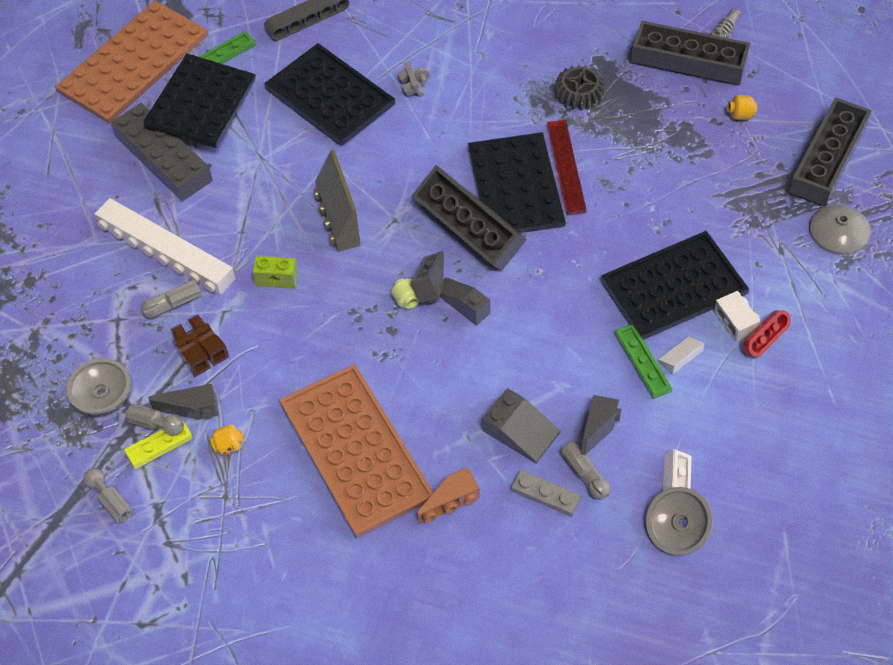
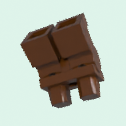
M198 314L187 319L192 327L191 330L186 332L182 324H178L170 329L174 338L172 342L194 378L211 368L209 361L214 367L229 358L224 342Z

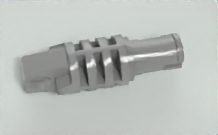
M731 9L729 14L720 20L711 35L728 38L735 29V22L741 16V12L737 9Z

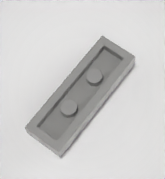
M520 470L511 487V492L570 517L573 516L581 500L580 494Z

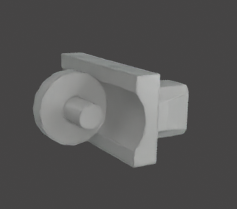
M410 61L404 63L406 68L398 72L399 78L404 84L402 87L407 96L417 93L421 97L424 95L420 82L422 84L427 82L430 77L429 70L418 67L415 70L412 68Z

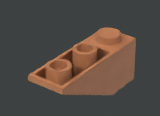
M468 467L446 477L417 511L419 524L432 522L440 515L445 513L451 514L457 508L471 505L480 499V488Z

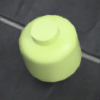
M399 279L392 288L391 294L401 308L411 309L419 304V299L411 285L412 279Z

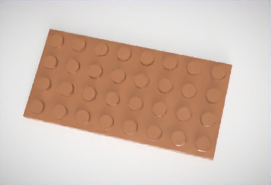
M154 0L55 86L56 92L110 124L111 121L123 113L183 59L186 53L188 54L209 35L208 30Z
M356 364L279 399L280 405L356 539L422 506L434 493Z

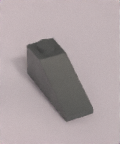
M443 251L425 256L411 281L420 304L437 301L443 291Z
M448 277L443 280V291L440 298L477 326L491 314L490 299L479 290Z
M212 383L149 396L152 409L159 410L162 413L175 414L196 420L219 416Z
M593 395L583 436L581 455H586L614 429L615 421H620L622 409L618 408L619 399Z

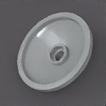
M845 205L823 207L813 215L810 222V234L814 242L823 250L837 255H849L862 250L867 245L871 235L870 224L866 217L858 210Z
M107 358L93 359L83 363L73 371L67 382V396L73 407L82 413L90 415L105 414L113 411L126 400L131 389V379L128 371L121 363Z
M673 487L661 492L652 501L647 511L646 527L652 542L659 549L672 555H688L699 550L709 539L713 528V514L709 503L701 494L686 487ZM683 519H686L687 524L686 526L682 527L681 521Z

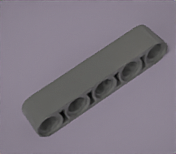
M307 0L268 18L264 23V27L271 37L278 41L343 12L348 8L349 0Z

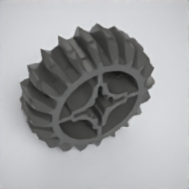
M578 64L577 67L571 65L570 69L565 68L563 72L559 73L555 83L557 99H560L561 104L566 103L567 107L573 106L574 109L580 107L582 110L583 107L589 109L591 105L596 106L597 102H601L605 94L606 84L599 70L594 71L593 67L587 68V65L580 67Z

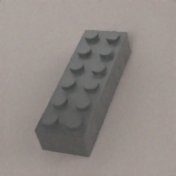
M641 20L632 47L631 62L740 85L748 59L750 43Z
M835 97L792 178L789 192L827 206L868 125L872 110Z
M139 103L111 121L115 137L182 202L213 181L209 166L179 137L144 127V119L150 111L144 104Z
M437 165L434 166L412 194L413 198L490 264L501 271L527 240Z

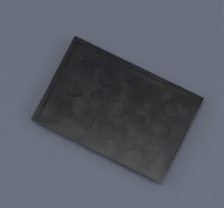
M319 43L264 83L268 91L341 146L395 104L394 97Z
M186 53L144 119V127L217 148L252 87L256 74Z
M543 132L468 143V151L479 200L519 233L566 227Z
M707 230L601 275L602 283L643 340L715 309L716 300L738 291L741 296L749 293L748 286Z

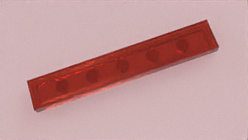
M566 120L547 122L566 214L586 213V204Z

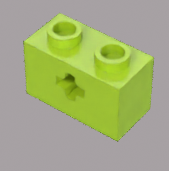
M256 256L253 267L255 285L296 289L298 278L296 258Z

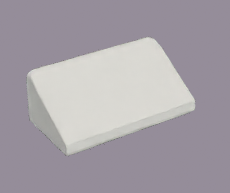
M688 336L658 359V362L670 373L674 374L703 352L704 343Z
M673 449L664 455L663 491L673 487H686L690 489L691 456Z

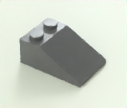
M509 388L504 391L483 417V432L536 464L561 432L528 400Z

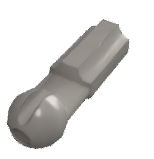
M191 280L152 299L145 300L141 305V311L145 317L153 319L202 295L196 281Z
M137 404L130 405L125 415L129 423L153 430L163 427V430L168 435L179 434L184 427L183 420L178 415L173 414L163 417L159 410Z
M576 441L565 445L561 450V455L579 479H582L589 488L591 496L599 500L607 498L611 490L609 482L602 478L587 455H581L582 448Z
M88 469L83 476L85 486L98 491L99 502L116 523L127 521L133 513L130 506L114 487H107L105 485V477L100 469Z

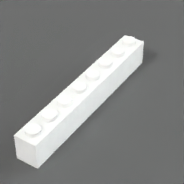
M111 198L95 213L97 225L100 229L111 232L119 240H125L131 247H137L148 257L152 256L158 259L162 265L170 266L176 273L184 274L190 280H195L196 283L203 285L211 293L215 292L221 296L235 280L233 267Z

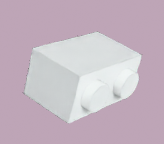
M738 291L716 300L714 312L735 342L747 338L759 326L760 318L758 314L752 311L747 299L742 297Z

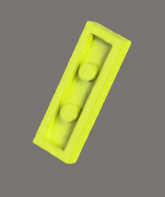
M183 421L184 427L179 434L168 435L162 429L125 448V453L134 469L192 440L193 436L185 422Z

